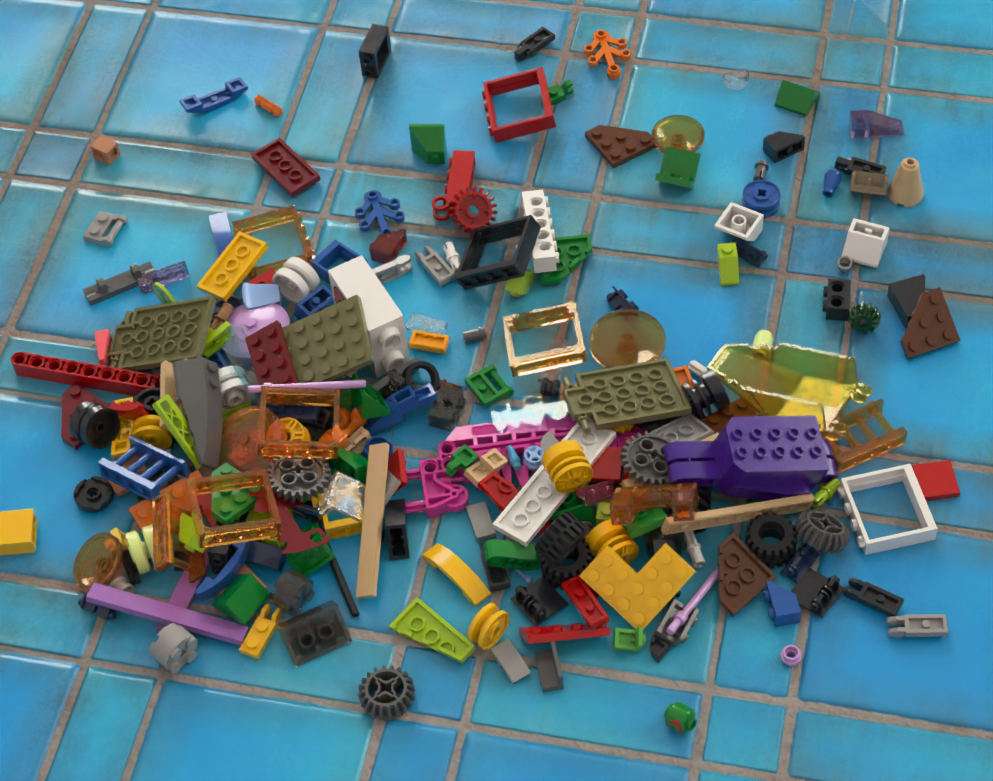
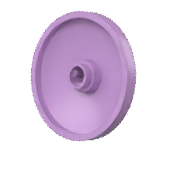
M277 303L254 309H246L244 304L237 307L227 319L232 325L230 329L236 337L221 348L222 351L232 360L252 363L245 338L276 320L281 323L282 328L290 325L291 320L288 313Z

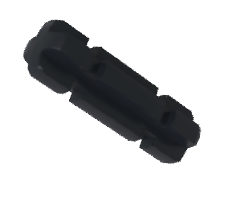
M129 550L121 551L120 557L129 582L135 586L141 582L137 568L133 563Z

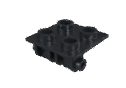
M809 568L791 592L796 594L799 605L823 618L840 596L844 587L839 585L840 579L837 576L833 575L826 578Z
M543 576L527 587L517 586L515 588L516 595L510 598L534 626H538L568 605L565 599Z

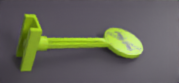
M155 282L152 285L156 296L162 304L176 302L162 284ZM228 321L215 330L209 328L202 353L205 358H209L236 337L231 331L232 325Z

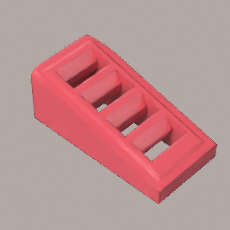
M105 329L94 333L98 358L102 366H108V352L112 343L110 331Z

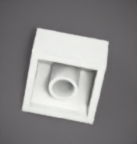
M731 202L714 225V228L746 241H755L763 230L764 214Z

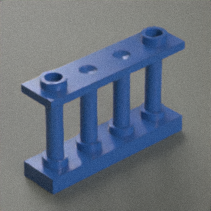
M132 435L128 437L132 448L113 462L102 458L97 462L103 478L155 504L161 500L160 487L176 474L185 478L190 476L185 460L179 459ZM134 455L142 456L130 467H121ZM148 461L155 463L143 474H135ZM161 468L169 469L155 482L148 480Z

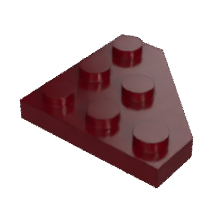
M77 382L62 394L61 429L63 442L76 451L84 444L75 439L70 432L69 422L76 407L87 401H94L106 407L110 406Z

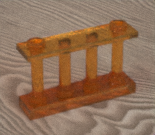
M883 399L871 401L866 406L819 425L822 439L830 441L832 452L836 456L834 461L838 474L906 443V429L904 427L893 429L882 415ZM875 417L887 434L876 437L865 420ZM858 424L870 441L863 445L859 444L848 428ZM841 432L853 449L842 452L831 435Z
M164 491L152 499L154 570L162 572L171 565L189 571V583L193 584L205 576L204 552L201 553L197 550L193 553L184 548V543L173 540L172 531L179 533L180 525L172 522V514L180 516L183 512L203 524L202 505H198L190 511L172 505L171 493ZM173 548L187 553L188 562L175 558L173 556Z

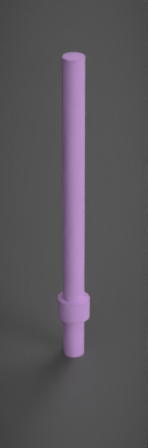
M366 380L291 384L264 383V385L249 386L248 390L249 393H264L267 395L273 394V392L366 388Z
M718 566L682 611H678L673 617L674 621L666 629L668 634L673 635L680 626L685 624L688 620V615L718 579Z

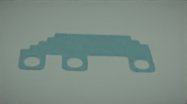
M227 327L229 332H226L228 337H225L227 342H224L226 347H223L251 399L257 400L258 404L263 405L266 409L267 405L273 404L270 401L265 402L261 393H249L248 387L252 386V384L246 377L247 372L252 371L254 367L250 354L245 353L240 344L246 343V340L238 337L236 331H242L246 337L248 335L241 327Z

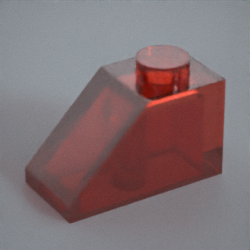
M399 229L379 235L369 247L371 260L381 264L395 260L407 243L406 230Z

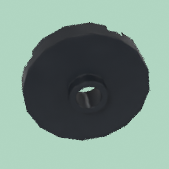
M95 476L88 480L84 479L74 490V501L78 508L84 512H99L111 503L113 488L109 481L102 477Z

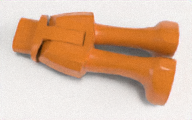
M339 408L335 413L338 426L327 430L316 444L317 448L314 450V453L326 456L329 453V446L342 448L348 443V436L356 432L361 426L363 427L368 419L362 420L356 408L352 410L351 414L347 409Z

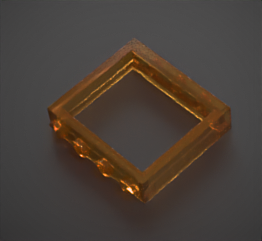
M294 205L232 222L236 236L239 231L246 234L293 221L304 254L295 257L304 260L309 265H311L310 261L315 258L313 249H309L311 247L310 239L305 237L307 234L305 225L300 224L302 222L300 211L296 212ZM288 259L253 267L248 273L249 280L256 278L271 268L276 273Z
M576 301L502 317L509 364L513 377L588 361ZM574 319L578 344L515 357L513 332Z
M261 386L258 456L338 459L340 389ZM266 404L333 407V442L265 440Z
M267 469L186 480V494L199 548L281 537L282 523ZM263 486L271 514L270 519L204 528L196 495Z

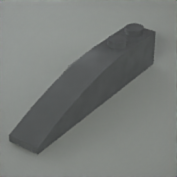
M203 357L173 362L176 395L178 400L182 401L184 407L182 409L183 416L188 418L190 425L187 428L189 434L195 439L193 446L199 464L216 470L219 465L223 413L217 363Z

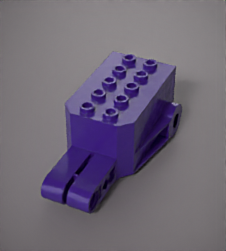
M816 416L732 417L714 441H679L668 443L663 447L670 483L673 487L715 486V488L729 496L768 501L811 494V490L817 483H829L833 478L838 479L830 441L822 439Z

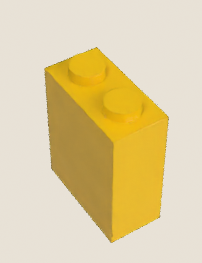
M33 509L0 512V556L35 553L38 519Z

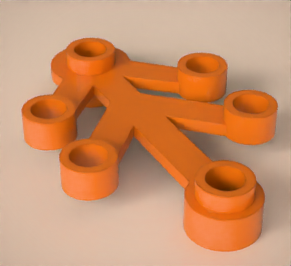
M605 30L594 32L593 42L584 46V54L590 56L588 58V65L590 67H596L600 59L605 56L608 64L607 77L612 80H616L621 76V69L615 64L612 54L624 61L631 59V51L625 49L627 47V40L625 38L615 39L610 37L609 33ZM608 43L617 46V48L624 50L621 51L611 46H608ZM598 45H601L600 50L595 54V56H591L594 54V50L596 49V47Z

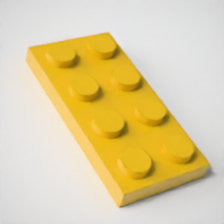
M239 231L197 284V288L202 292L227 302L269 246L266 242Z

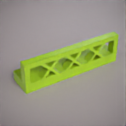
M169 394L153 403L152 406L192 463L199 469L202 466L199 464L193 446L195 439L189 434L187 428L190 424Z

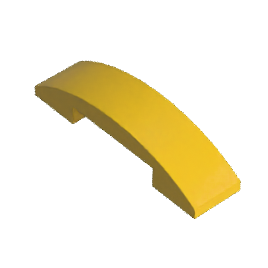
M129 397L115 400V403L120 405L122 402L125 404L127 400L133 402L134 398ZM119 416L120 430L115 441H112V458L122 456L132 448L128 437L133 433L132 425L135 420H127Z
M437 543L422 554V557L435 569L439 568L462 590V595L475 607L491 595V592L470 567L443 545Z

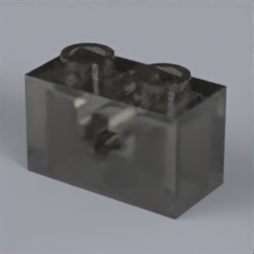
M441 385L437 393L438 400L433 402L428 414L429 426L452 431L453 426L457 425L459 421L460 410L464 409L466 399H464L463 390Z

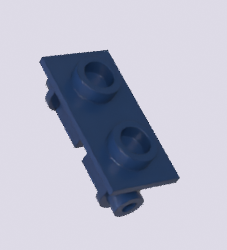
M733 236L731 243L736 242L738 257L759 268L761 261H765L768 257L766 251L756 248L744 241V239Z
M612 286L615 292L607 295V302L615 310L622 306L617 312L625 321H633L636 314L641 317L637 312L639 307L632 300L630 302L626 300L628 298L626 293L622 289L618 291Z
M802 544L780 573L798 583L819 557L820 553L816 552L814 547Z
M80 590L84 594L83 598L81 597L78 601L80 608L94 613L98 606L97 615L107 620L115 619L117 615L116 610L87 602L86 596L88 593Z

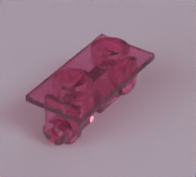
M614 480L599 482L586 486V488L580 487L576 491V495L578 498L585 500L584 506L610 500L614 492Z

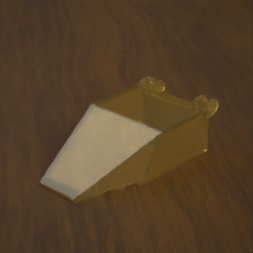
M749 343L724 344L707 366V370L712 369L723 384L762 416H816L821 436H825L833 441L840 440L842 433L846 432L848 428L844 422L837 421L850 400L853 399L855 402L865 403L868 398L867 396L872 393V388L869 385L858 382L856 360L853 357L787 343H778V346H767V343H760V346H749Z

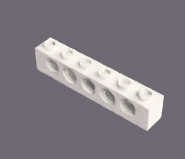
M543 190L522 192L524 216L532 215L541 226L531 255L534 273L557 271L556 263H560L548 197H544Z

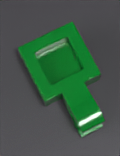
M571 80L565 81L561 87L556 84L548 88L552 105L565 100V95L574 92L571 87L573 86Z
M464 444L451 454L450 459L452 461L446 465L448 469L445 473L452 477L459 468L465 471L478 461L479 455Z

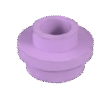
M788 645L782 649L780 657L786 665L794 666L801 661L802 653L797 646Z

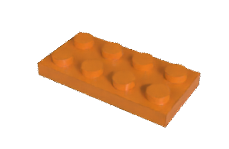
M199 470L189 474L188 478L183 477L159 491L161 500L157 504L145 499L128 509L141 532L144 526L152 524L154 527L155 520L160 516L168 515L172 520L180 524L182 512L192 518L203 512L194 496L209 489Z

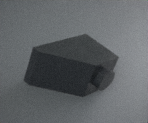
M778 131L763 139V151L774 163L804 150V135Z

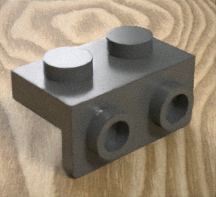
M675 598L670 602L654 631L655 635L669 643L672 647L679 643L683 644L688 639V630L696 624L698 620L697 614L700 610L695 607L688 615V620L685 624L680 626L673 635H670L666 629L674 621L673 617L676 613L682 611L685 607L684 604Z

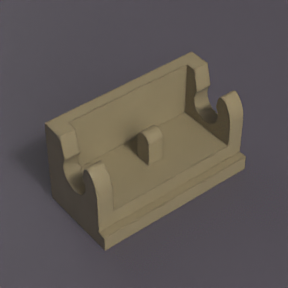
M853 170L850 191L886 196L889 175Z

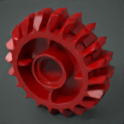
M468 186L466 187V193L462 189L459 190L461 197L458 194L454 195L457 201H450L455 207H449L450 211H454L449 217L456 218L452 221V224L459 223L456 228L457 230L462 226L464 227V234L467 232V229H470L469 234L471 235L473 229L492 225L489 220L496 221V218L491 215L498 213V211L492 210V208L497 207V204L490 203L494 200V197L487 198L490 194L489 191L484 195L482 194L484 188H480L479 192H477V187L474 186L471 192ZM470 206L477 208V215L469 213L468 209Z

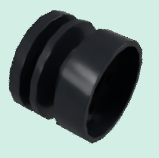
M712 369L699 375L702 384L699 385L694 378L690 380L692 388L687 382L682 384V389L692 408V412L700 420L705 418L703 409L708 415L712 414L710 405L713 404L718 411L730 405L728 395Z

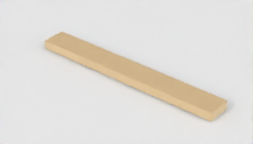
M386 442L369 445L356 598L358 599L376 597L389 457V444Z
M811 493L666 517L661 531L663 535L745 522L752 519L755 520L757 515L763 516L767 512L769 515H772V512L777 513V516L798 513L810 509L815 498Z

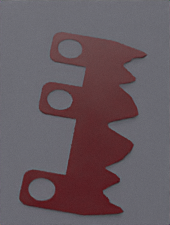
M266 470L253 474L238 483L239 485L251 487L260 485L261 489L258 492L251 491L249 496H259L255 502V512L273 514L264 523V526L271 531L282 533L277 540L287 542L288 545L281 554L302 552L329 541L321 528L302 533L288 509L301 505L303 502H300L298 499L296 503L290 504L284 501V496L277 498V493L272 494L271 489H268V484L266 483ZM315 532L323 535V540L321 542H313L310 539V535Z

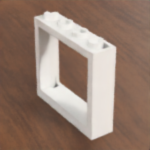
M911 464L841 478L838 495L840 499L843 498L845 513L851 518L850 525L852 531H856L857 544L859 548L863 549L865 555L936 539L938 528ZM903 481L922 529L869 540L851 492Z

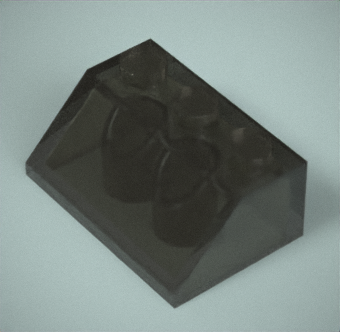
M333 600L275 625L295 667L352 641L338 605Z

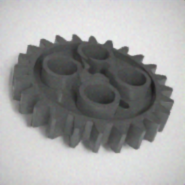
M645 431L644 436L638 432L637 437L631 436L630 441L626 440L625 446L621 450L620 460L622 461L620 466L624 467V473H629L628 479L635 478L634 483L637 484L640 481L642 482V487L649 484L650 489L653 488V485L661 489L662 484L668 488L670 478L663 447L671 443L670 436L665 439L663 438L664 433L657 436L655 431H653L652 435Z
M294 450V454L286 451L287 456L279 454V459L274 458L273 463H269V469H266V483L268 484V489H271V493H277V498L284 496V501L292 498L293 503L296 499L303 502V498H307L309 501H311V496L318 498V492L324 494V488H329L328 483H331L329 463H325V458L320 459V454L313 456V451H310L308 454H305V450H302L301 453Z

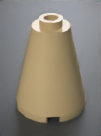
M914 158L902 160L888 187V197L896 205L899 203L903 207H913L918 205L924 197L920 165Z

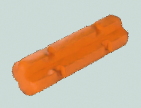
M257 95L254 98V103L276 117L282 115V108L261 95Z

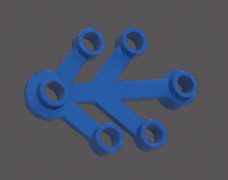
M370 190L364 195L365 203L362 207L355 209V217L357 219H364L368 209L373 207V211L367 219L360 221V230L368 232L370 226L377 218L381 229L380 241L386 245L391 244L395 240L394 232L388 228L384 216L395 220L397 223H402L405 220V215L403 211L392 212L381 208L380 204L390 207L391 210H398L400 208V201L397 198L386 199L382 197L379 191Z

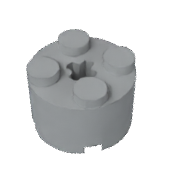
M175 623L165 626L157 634L159 638L156 643L152 641L150 645V655L173 674L177 673L187 662H193L197 656L195 651L198 640L181 625H176Z

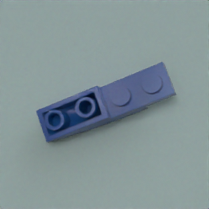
M431 383L415 390L409 385L385 399V402L391 413L387 416L369 418L364 425L366 430L370 434L377 433L380 430L404 421L403 414L438 400Z

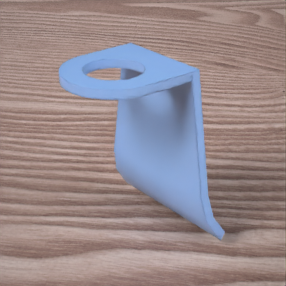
M243 283L242 299L246 309H254L278 302L282 306L279 284Z

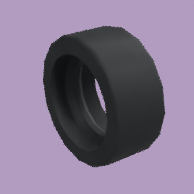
M417 361L405 368L401 377L403 388L411 385L412 389L415 390L410 382V375L415 369L421 368L430 375L431 385L434 391H436L440 378L437 369L431 363Z

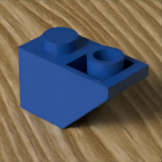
M766 581V590H763L764 601L769 603L768 614L770 620H774L775 627L800 623L801 610L796 594L772 581Z

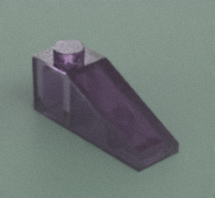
M870 110L850 111L849 130L851 138L904 136L902 120Z

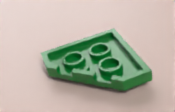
M590 234L555 238L560 263H556L557 271L540 273L542 286L560 284L592 253Z
M224 463L212 472V517L225 526H228L255 506L259 496H249V493L251 491L258 492L261 489L260 485L255 487L239 485L238 483L248 476L227 463Z

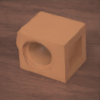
M102 135L90 146L94 159L111 165L121 155L118 143Z

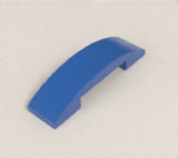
M241 77L225 82V88L199 98L193 94L180 99L179 103L187 113L208 112L231 103L247 91L248 86Z
M246 529L242 531L232 544L236 553L217 577L213 580L207 576L195 591L199 601L203 602L220 593L242 569L251 545V538Z

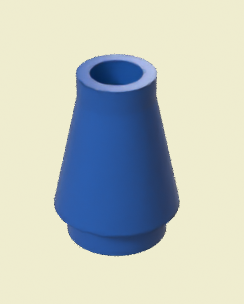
M828 170L825 173L822 192L825 197L833 196L842 181L840 172Z

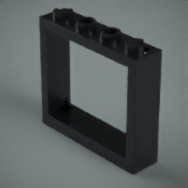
M532 215L473 229L455 279L464 290L523 277L541 226ZM521 236L512 260L477 268L485 244Z

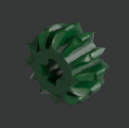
M864 301L861 305L856 303L849 310L848 323H851V328H857V333L860 330L865 334L868 331L873 332L880 324L881 313L878 312V307H872V303L868 305Z

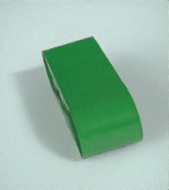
M492 539L486 541L483 545L488 566L529 571L537 570L541 567L540 554L535 551L536 544L529 543L525 547L516 541Z

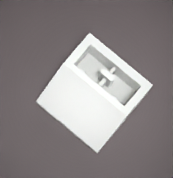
M854 218L847 234L842 256L850 257L852 262L877 268L888 242L889 227Z

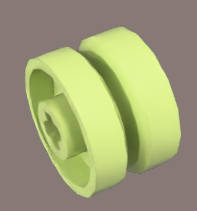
M152 524L142 527V534L145 539L143 541L140 540L139 534L135 530L125 533L129 543L130 555L133 563H136L140 575L150 572L149 558L152 559L154 567L157 569L167 566Z

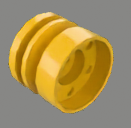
M564 440L549 447L542 456V464L550 476L555 490L559 493L564 494L577 491L586 486L593 477V469L577 441Z
M610 519L598 524L589 532L585 539V543L587 542L589 549H591V554L595 558L607 545L627 564H631L639 553L638 545L628 535L618 519Z

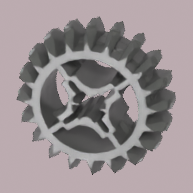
M815 509L802 511L795 522V531H797L798 538L803 540L804 544L816 548L817 551L822 550L824 553L828 551L832 554L834 552L839 553V551L846 547L850 533L846 524L841 522L840 518H836L834 515L828 514V512H822L820 509L818 511Z
M392 664L389 669H386L383 665L381 670L375 667L374 673L367 672V678H362V684L358 688V697L361 707L365 708L367 714L371 713L373 718L379 715V718L383 720L385 716H388V719L391 721L393 715L399 718L400 712L406 713L407 707H412V701L415 699V686L413 685V679L409 677L407 671L402 672L400 667L394 670ZM402 687L403 692L401 696L398 698L397 693L399 692V689ZM376 688L375 696L371 698V692Z

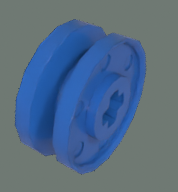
M767 180L749 182L743 190L742 206L764 214V218L771 217L778 212L780 207V189L777 185Z

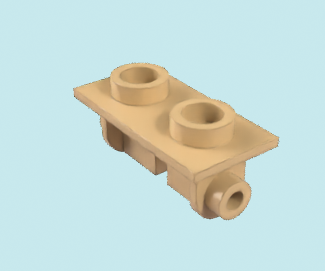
M361 426L348 438V443L341 449L360 454L364 451V445L371 438V434Z

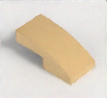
M494 448L482 455L479 462L467 468L464 476L478 487L479 481L493 471L498 473L508 463V460Z

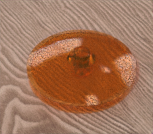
M622 309L610 312L601 317L594 324L590 332L591 353L595 360L605 368L658 360L662 357L665 350L666 337L662 325L653 316L639 310Z
M249 406L232 413L222 423L218 468L227 463L248 477L269 469V463H273L274 458L279 459V454L284 455L286 449L287 434L281 419L271 410L260 406Z

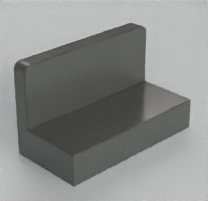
M555 641L550 642L551 650L535 652V660L543 693L564 689L563 675Z

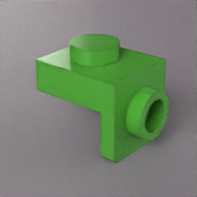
M638 627L636 630L614 628L613 650L637 653L642 646L644 647L646 635L643 634V627Z

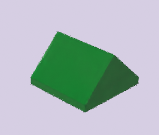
M782 80L774 106L807 117L818 99L820 91Z
M354 373L351 375V380H363ZM367 382L366 388H351V400L362 420L387 416L391 413L381 393Z
M251 573L239 574L212 605L231 618L246 625L269 598L270 593Z

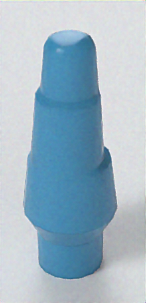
M508 445L510 465L513 466L515 471H519L522 468L521 460L512 445Z

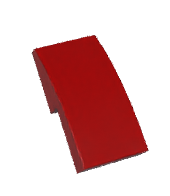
M127 400L125 404L121 402L120 405L112 401L108 407L113 409L118 416L127 420H136L139 417L150 415L145 411L146 406L138 401L133 403Z

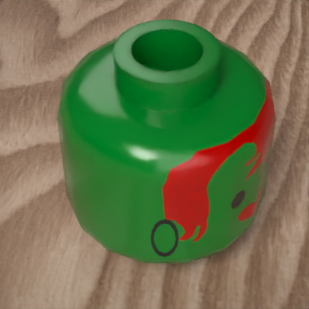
M681 702L670 704L664 712L666 726L680 734L692 731L697 724L695 710Z

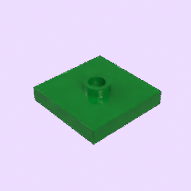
M653 501L619 516V520L630 537L634 539L661 527L667 515L657 502Z

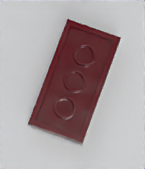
M280 137L251 154L252 159L291 197L321 180L320 175Z
M276 320L245 338L259 385H264V383H299L280 322ZM286 392L261 394L263 400L269 402Z

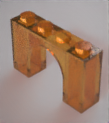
M697 483L616 488L610 503L612 525L633 524L637 513L655 507L671 508L674 522L695 520L699 505Z

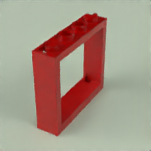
M543 67L483 82L484 91H482V96L486 100L484 107L485 111L489 113L486 114L488 124H491L488 129L490 137L494 136L496 143L556 127ZM539 84L546 115L498 127L492 96Z

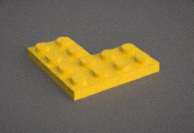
M667 543L656 552L638 573L607 545L580 574V577L635 629L643 627L644 630L697 571Z

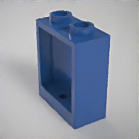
M335 239L310 262L311 267L318 276L330 284L327 269L339 257L347 262L361 255Z

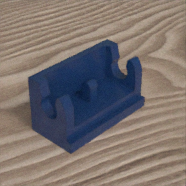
M251 540L245 564L249 562L274 568V570L282 572L287 556L286 554H281L285 550L284 548Z

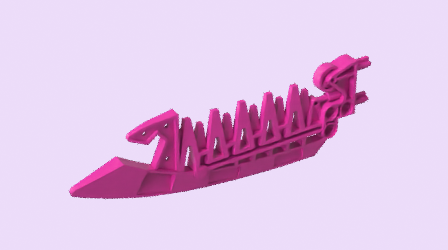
M571 416L455 427L448 438L439 444V458L419 460L420 468L406 470L408 481L422 479L425 500L405 503L407 514L427 511V518L430 519L449 511L460 512L466 508L469 503L467 489L462 485L452 483L463 481L465 484H470L471 481L464 476L465 471L461 468L452 477L445 473L448 469L446 465L452 461L450 459L451 454L458 450L459 446L464 444L472 445L468 447L479 455L477 462L480 461L482 455L496 448L508 460V463L500 470L502 476L512 483L513 466L510 465L508 445H512L518 456H524L525 450L530 446H539L541 448V440L548 431H551L558 442H561L575 426L577 420L573 421ZM634 424L630 431H624L623 434L617 432L611 446L623 447L627 437H637L638 432L643 436L646 428L640 429L637 424ZM525 458L523 466H521L522 468L519 471L514 470L521 489L529 481V469L525 465Z

